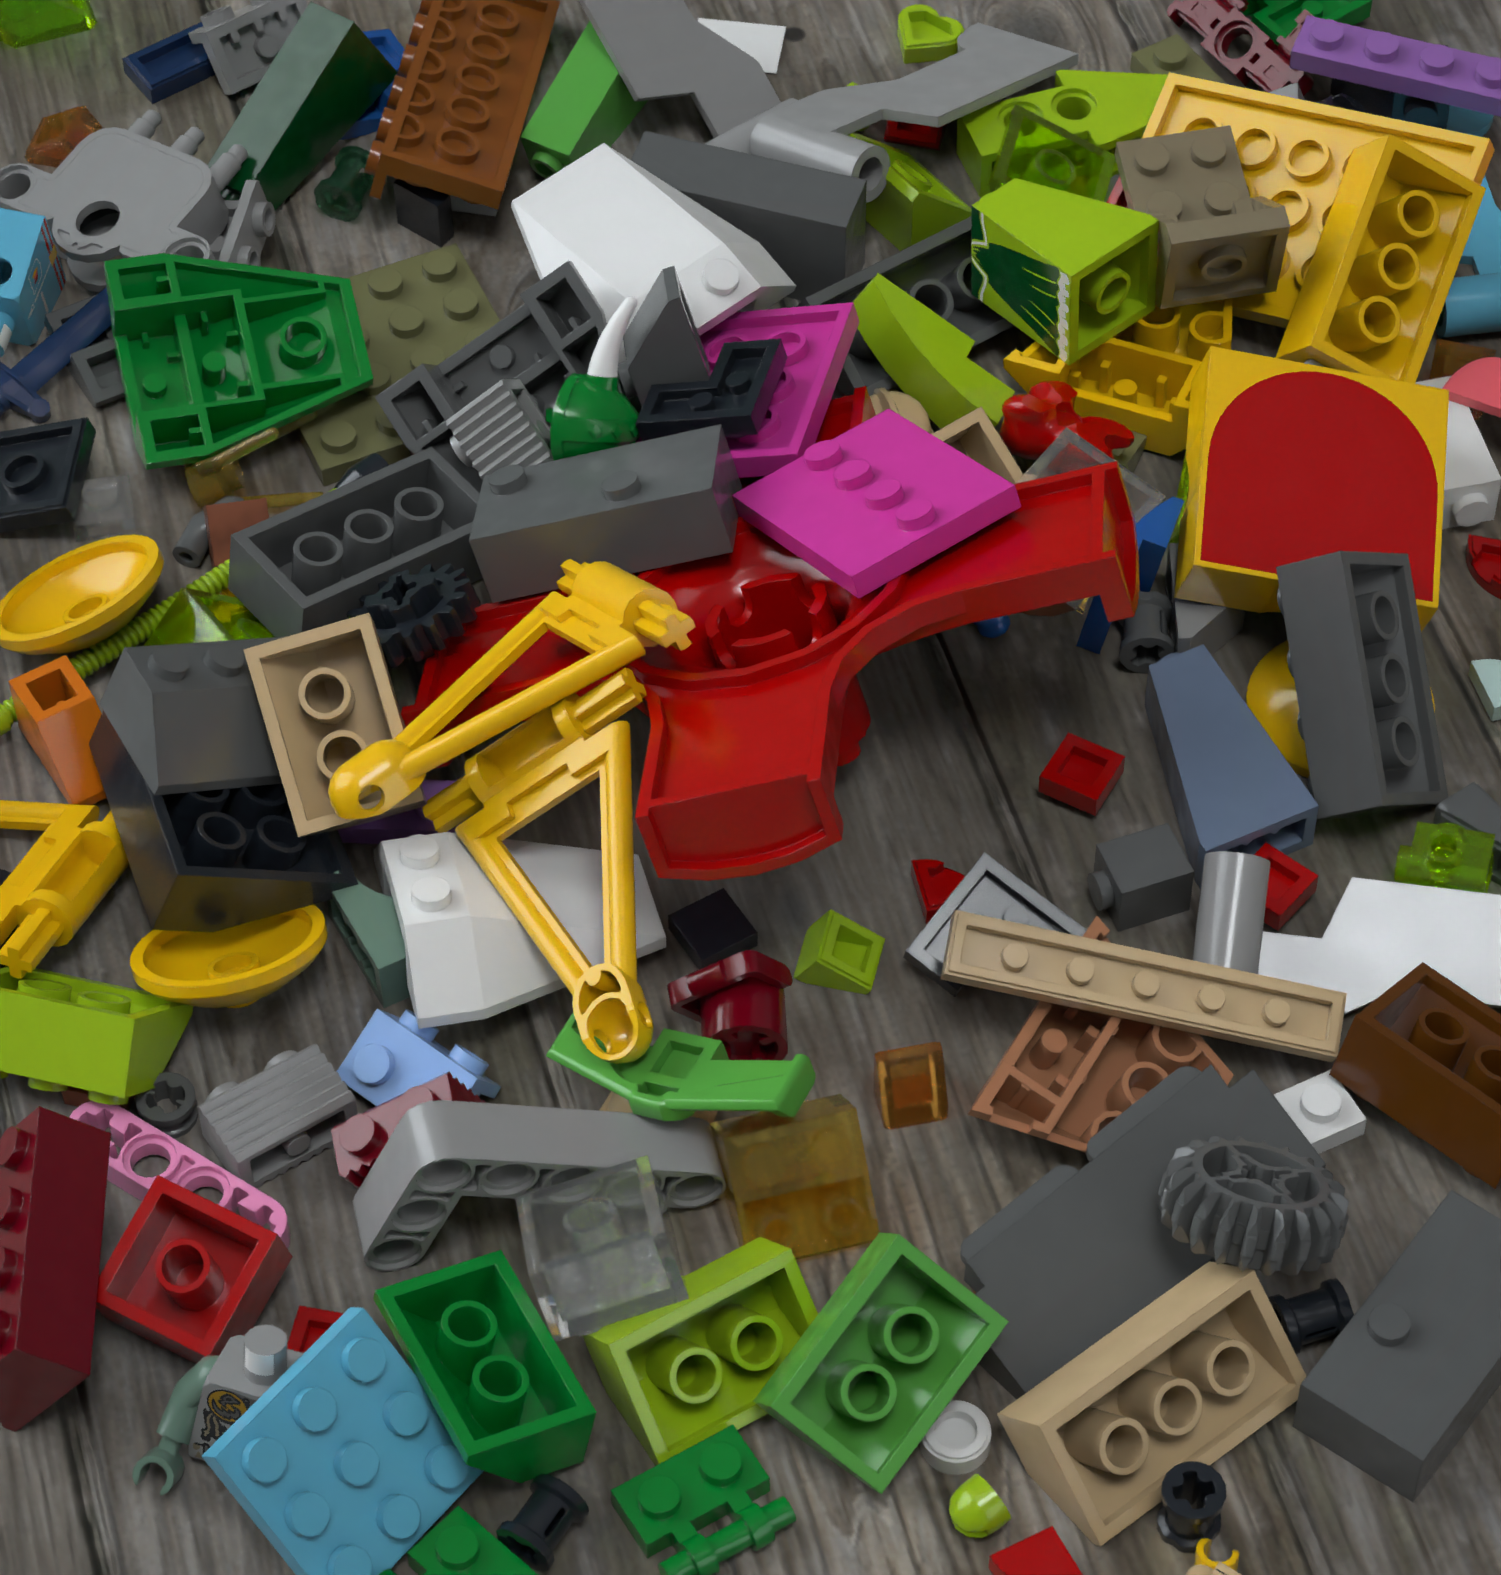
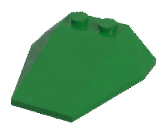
M166 253L104 261L115 352L135 447L146 470L211 460L373 385L374 378L349 278Z

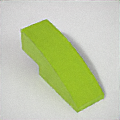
M877 273L853 302L860 321L857 328L885 371L905 394L910 395L921 403L929 418L940 429L981 406L995 427L1003 415L1002 404L1005 400L1012 397L1015 391L967 358L975 340Z

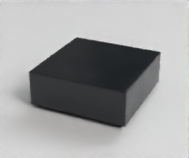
M401 179L393 182L398 224L442 248L454 237L451 196L430 188L410 185Z
M724 888L668 915V929L698 969L758 946V932Z

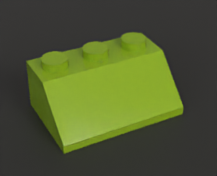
M9 966L0 968V1078H6L11 1073L29 1077L28 1086L34 1089L61 1092L68 1090V1086L88 1090V1099L93 1102L109 1105L127 1104L129 1097L155 1089L153 1084L159 1073H163L192 1016L193 1006L166 1001L147 991L35 968L32 973L27 972L22 979L10 976Z
M758 1237L586 1327L580 1332L606 1393L656 1466L732 1424L738 1430L768 1414L754 1403L753 1400L816 1318L818 1312L792 1250L768 1239Z

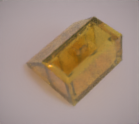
M841 1094L805 1101L794 1117H779L770 1111H761L710 1123L726 1182L723 1194L740 1247L758 1237H762L790 1248L795 1260L872 1243L879 1234L880 1230L857 1109Z

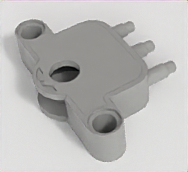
M151 109L147 110L141 118H137L128 130L111 127L89 134L73 149L52 174L23 163L9 164L1 168L0 208L46 216L58 256L67 260L75 281L87 290L101 292L107 287L104 266L98 265L95 262L107 261L120 254L122 258L166 253L216 260L210 245L223 232L229 218V211L220 192L241 169V164L248 157L247 150L242 145L235 144L228 152L223 153L209 169L206 163L193 157L198 150V146L205 139L203 131L198 127H190L184 135L178 137L171 147L151 140L150 138L155 134V129L162 122L161 115Z

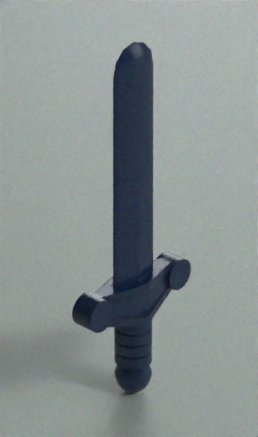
M107 287L13 368L10 369L0 361V417L11 409L31 417L36 423H44L49 420L51 416L50 405L47 400L41 398L36 392L70 362L71 353L86 348L112 325Z

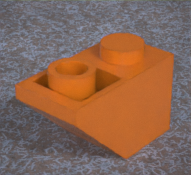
M64 655L9 680L19 729L69 804L93 805L106 799L107 797L89 747L90 739L101 717V711L93 694L68 657Z

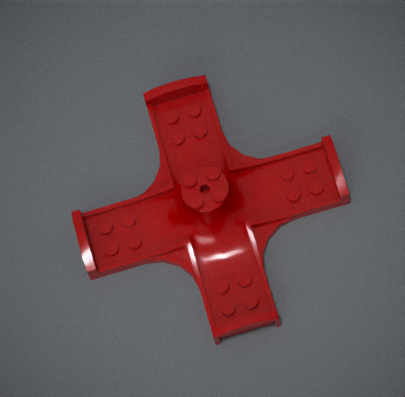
M866 386L855 388L853 395L830 401L815 443L832 440L876 416ZM1118 461L1014 484L1022 507L861 598H857L741 518L739 514L733 552L632 573L636 577L667 592L675 600L678 611L692 618L696 627L687 633L691 644L682 651L671 645L667 648L661 645L644 647L646 652L644 656L575 692V694L582 697L625 667L632 670L636 681L644 685L647 696L643 697V702L635 707L650 718L651 729L635 820L658 878L711 881L755 876L801 862L842 840L844 823L834 798L837 766L846 765L860 755L859 741L866 735L871 723L869 709L856 674L874 656L909 642L970 623L1100 595L1108 622L1134 617L1138 606L1140 586L1136 521ZM765 476L739 478L742 489ZM560 589L552 590L556 591L557 593L565 597H569L568 594L562 592ZM552 591L495 603L491 602L475 608L474 610L478 616L477 619L462 624L466 633L459 637H448L444 640L446 648L441 651L435 650V655L426 659L415 704L402 707L401 717L405 726L407 727ZM548 630L431 740L591 653ZM454 758L436 768L449 766Z

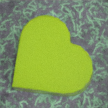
M922 4L908 6L898 15V39L904 64L940 61L958 53L957 39L961 33H964V28L956 19L940 17L938 12L932 7Z

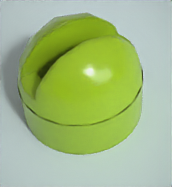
M977 1473L961 1484L951 1496L949 1505L951 1520L956 1530L967 1537L984 1538L995 1533L1011 1520V1515L1001 1498L986 1480Z

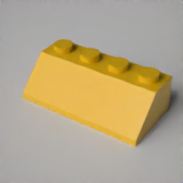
M1390 133L1353 149L1275 358L1300 363L1313 359L1327 368L1415 384L1486 188Z

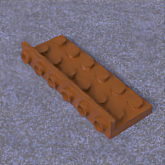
M421 1L408 44H406L398 74L395 76L387 106L384 108L376 138L373 140L364 173L374 176L369 194L370 197L381 199L387 178L391 176L404 180L416 187L430 188L461 198L470 204H481L498 210L560 1Z

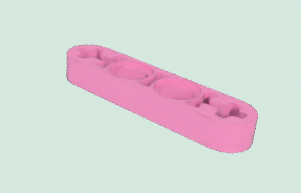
M89 1101L80 1105L70 1115L72 1119L104 1131L107 1127L110 1128L113 1142L110 1141L107 1180L142 1201L156 1176H139L133 1171V1167L137 1161L145 1156H163L170 1161V1165L159 1176L191 1192L201 1187L218 1189L223 1193V1197L218 1205L236 1213L238 1207L240 1216L262 1227L266 1223L269 1224L270 1231L278 1234L288 1249L290 1245L288 1218L284 1207L272 1197L119 1105ZM116 1146L121 1148L119 1156L117 1154Z

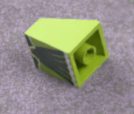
M1014 178L994 192L984 195L978 202L971 205L972 295L1067 365H1071L1155 310L1159 220L1147 213Z

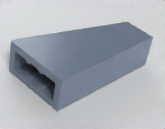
M1202 644L1182 653H1170L1162 657L1158 662L1149 665L1144 706L1189 863L1194 870V880L1201 889L1206 853L1227 851L1254 855L1267 842L1287 855L1312 845L1319 805L1205 645Z

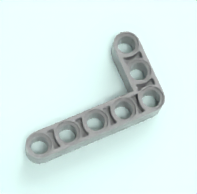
M436 1100L418 1104L403 1115L353 1199V1207L366 1265L373 1270L389 1272L408 1268L424 1256L461 1196L696 1208L718 1199L725 1191L726 1182L710 1123L701 1118L688 1117L679 1121H662L626 1112Z

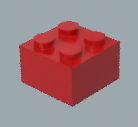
M157 1175L99 1275L96 1308L106 1319L196 1364L204 1356L220 1355L230 1337L237 1335L245 1336L254 1327L293 1256L278 1234Z

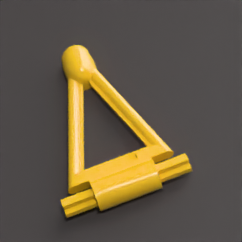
M572 559L564 561L560 566L565 576L556 582L559 589L568 594L569 597L552 591L394 739L376 741L338 767L330 779L328 788L330 803L339 817L344 819H364L385 813L416 790L425 779L427 772L646 654L644 647L661 645L667 648L671 645L680 651L688 648L691 642L687 633L696 627L694 621L690 616L678 611L675 600L667 592L611 563L599 561L591 564L587 562L580 564ZM548 630L591 653L431 740ZM381 791V799L375 807L371 809L361 807L359 800L364 799L371 793Z
M626 667L582 697L573 693L538 712L465 761V775L428 799L427 804L422 807L425 818L433 821L435 831L438 833L448 832L457 826L455 829L457 836L572 994L573 1013L583 1043L593 1055L615 1064L633 1062L643 1056L652 1042L654 1029L641 985L637 982L630 723L628 721L613 722L643 702L642 698L647 696L644 685L637 682L633 671ZM600 777L604 963L592 966L502 841ZM595 1037L602 1041L606 1047V1052L599 1047Z
M0 800V828L44 831L0 886V946L16 926L19 925L0 949V964L9 966L10 976L22 979L27 972L32 973L52 946L60 947L67 945L129 866V861L111 810L102 821H98L100 810L97 805Z

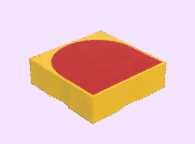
M1210 346L1191 381L1185 455L1189 474V492L1186 507L1180 520L1174 598L1257 613L1281 612L1277 602L1279 583L1276 567L1338 551L1403 553L1409 556L1422 632L1439 606L1449 390Z

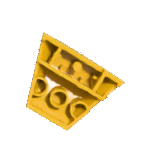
M1233 298L1159 309L1155 305L1154 311L1071 365H1067L1035 341L1023 352L1015 349L1003 359V368L1028 394L1031 387L1042 381H1060L1069 384L1078 393L1074 402V410L1081 417L1093 416L1114 420L1129 430L1147 435L1145 450L1172 456L1186 449L1191 381L1210 346L1231 350Z

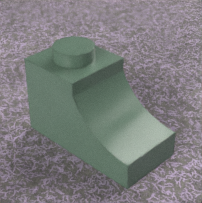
M359 881L358 885L333 891V899L327 900L328 914L383 1008L409 998L405 943L392 896L369 889Z

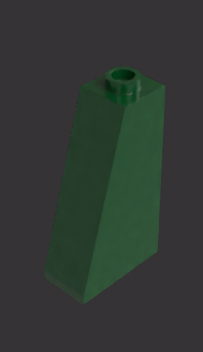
M310 1L208 163L210 169L223 153L228 152L235 144L242 145L248 152V157L241 164V169L220 192L223 200H239L245 181L258 180L267 202H271L276 211L394 80L398 72L355 22Z

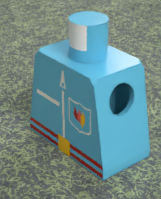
M0 208V357L4 355L9 342L26 346L37 343L45 326V314L52 312L66 282L46 216Z

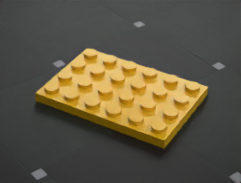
M1171 72L1167 76L1142 138L1231 126L1250 198L1263 196L1285 206L1290 224L1276 291L1233 298L1232 316L1287 328L1353 149L1390 133L1479 185L1483 181L1495 151L1491 140L1485 137Z

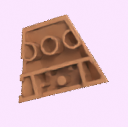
M1096 915L1082 937L1111 943L1106 937L1110 930ZM1038 1000L980 1090L968 1115L1086 1153L1087 1143L1090 1138L1176 1069L1183 1066H1191L1202 1072L1211 1064L1227 1085L1234 1074L1199 1034Z

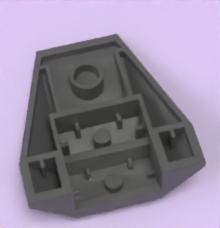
M568 260L521 293L520 297L524 301V305L438 365L422 363L375 397L403 443L410 451L416 454L433 447L479 493L483 480L474 467L466 466L455 454L450 444L453 432L447 427L446 420L500 380L518 378L545 417L547 408L554 409L559 391L565 380L572 373L587 374L594 349L607 325L603 309L572 261ZM619 376V389H618V390L626 397V394H625V391H624V389H623V386H622V383H621V380H620V376Z

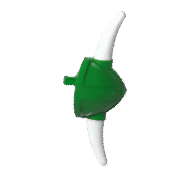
M627 297L608 321L594 349L587 374L572 373L561 387L554 409H546L545 421L551 423L550 446L554 461L636 443L640 438L636 426L639 413L628 398L618 390L620 348L629 320L637 306V300L634 297Z

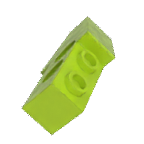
M1057 70L1055 73V88L994 102L958 118L956 153L979 197L994 192L1014 178L1037 184L1086 172L1093 186L1101 185L1107 179L1119 174L1115 159L1116 142L1142 139L1168 74Z

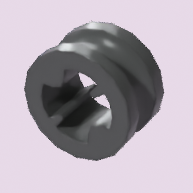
M159 1073L153 1084L155 1089L135 1096L137 1112L140 1119L174 1139L187 1134L196 1125L199 1116L195 1089L188 1078L178 1073ZM170 1098L171 1103L177 1105V1109L173 1112L164 1113V1110L157 1105V1102Z

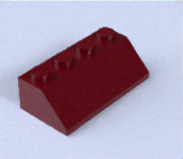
M41 1106L37 1107L16 1126L9 1127L0 1139V1422L3 1428L17 1432L90 1376L111 1133Z

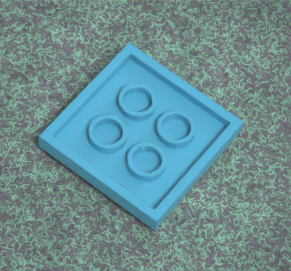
M350 1307L202 1455V1458L296 1575H379L384 1570L391 1569L483 1472V1470L466 1465L417 1376L367 1311L360 1307Z

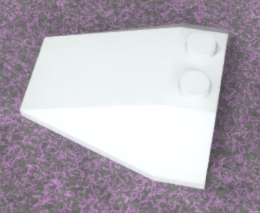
M605 143L512 200L511 209L540 280L568 260L572 261L603 309L607 323L627 297H634L637 300V306L626 330L662 269L675 266L700 336L739 310L754 311L768 309L792 293L796 287L795 283L758 241ZM623 340L618 363L626 361Z
M456 833L417 834L407 838L381 841L373 850L374 862L384 895L392 896L403 935L406 952L407 987L419 1029L483 1020L566 987ZM504 839L502 842L591 965L595 966L604 963L602 850ZM634 854L636 953L638 959L665 948L666 935L639 855Z

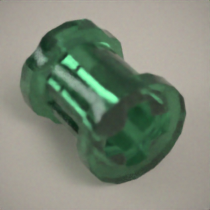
M358 146L343 147L335 157V169L330 177L321 180L314 189L317 206L329 217L344 222H351L360 215L363 210L361 201L368 190L371 189L374 180L373 175L360 172L361 168L365 169L369 151Z

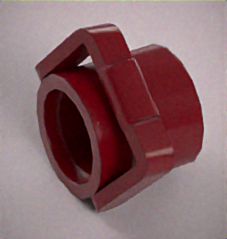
M746 950L703 967L667 985L671 1010L700 1022L701 1036L721 1040L729 1057L728 1060H783L788 1054L784 988L791 986L793 980L791 972L785 964L758 951Z

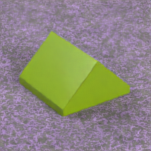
M856 132L848 134V136L880 146L888 153L890 167L885 178L886 186L876 199L866 203V221L898 250L902 251L971 217V207L909 153Z

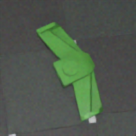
M574 1013L571 1014L546 1057L627 1099L633 1114L662 1121L684 1120L692 1116L696 1111H770L779 1117H794L813 1087L816 1076L810 1058L803 1054H796L792 1061L728 1060L729 1057L721 1040L667 1028L662 1030L654 1045L649 1046L644 1055L639 1059L628 1063H610L593 1055L581 1039ZM595 1037L599 1047L606 1052V1047L602 1041Z

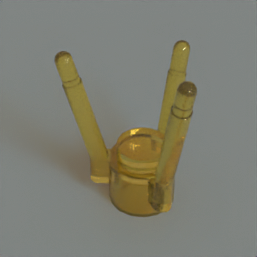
M317 411L278 429L274 427L269 428L216 456L196 463L185 464L186 479L199 508L203 509L204 506L212 505L226 496H236L237 490L245 488V480L238 459L315 419L318 415ZM296 492L243 496L241 498H244V501L266 498L268 508L298 506L324 493Z

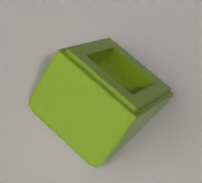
M830 909L807 929L794 972V978L806 984L867 995L872 990L885 938Z

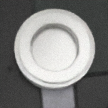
M951 1400L920 1441V1450L924 1459L934 1469L945 1474L961 1475L976 1470L985 1462L990 1451V1422L983 1411L975 1405L965 1401Z

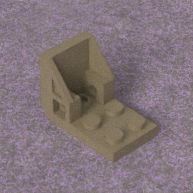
M1230 125L1116 142L1115 159L1128 209L1150 214L1159 220L1155 303L1159 309L1276 291L1290 230L1285 206L1263 196L1250 198Z

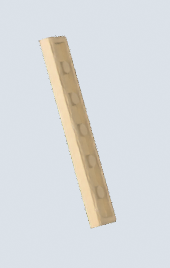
M955 910L951 916L941 973V980L1327 1062H1333L1338 1056L1347 993L959 910Z

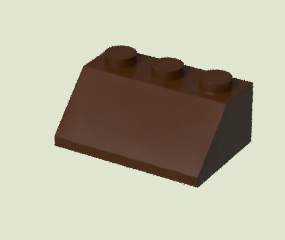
M1422 962L1355 1015L1329 1075L1351 1089L1356 1096L1370 1102L1406 1127L1415 1137L1425 1140L1461 1165L1467 1173L1481 1179L1496 1189L1501 1185V1014Z

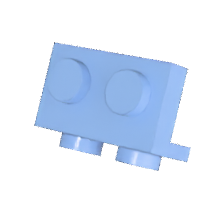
M376 1009L337 1070L341 1080L345 1081L347 1086L375 1106L450 1071L453 1078L457 1077L460 1084L464 1083L467 1090L471 1088L474 1095L478 1094L479 1096L483 1094L494 1099L501 1089V1086L484 1075L489 1067L486 1061L458 1044H455L453 1049L449 1051L434 1040L439 1029L437 1027L419 1029L415 1013L408 1009H405L401 1017Z

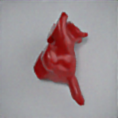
M1042 381L1031 387L1029 394L1014 395L1002 404L1004 419L999 435L1011 455L1028 460L1051 461L1063 466L1069 472L1116 461L1113 449L1131 446L1134 442V435L1127 427L1114 420L1093 416L1081 417L1074 410V402L1078 393L1065 382Z

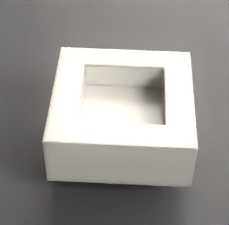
M1331 1070L1274 1094V1097L1318 1154L1363 1135L1367 1121L1343 1084L1329 1075Z

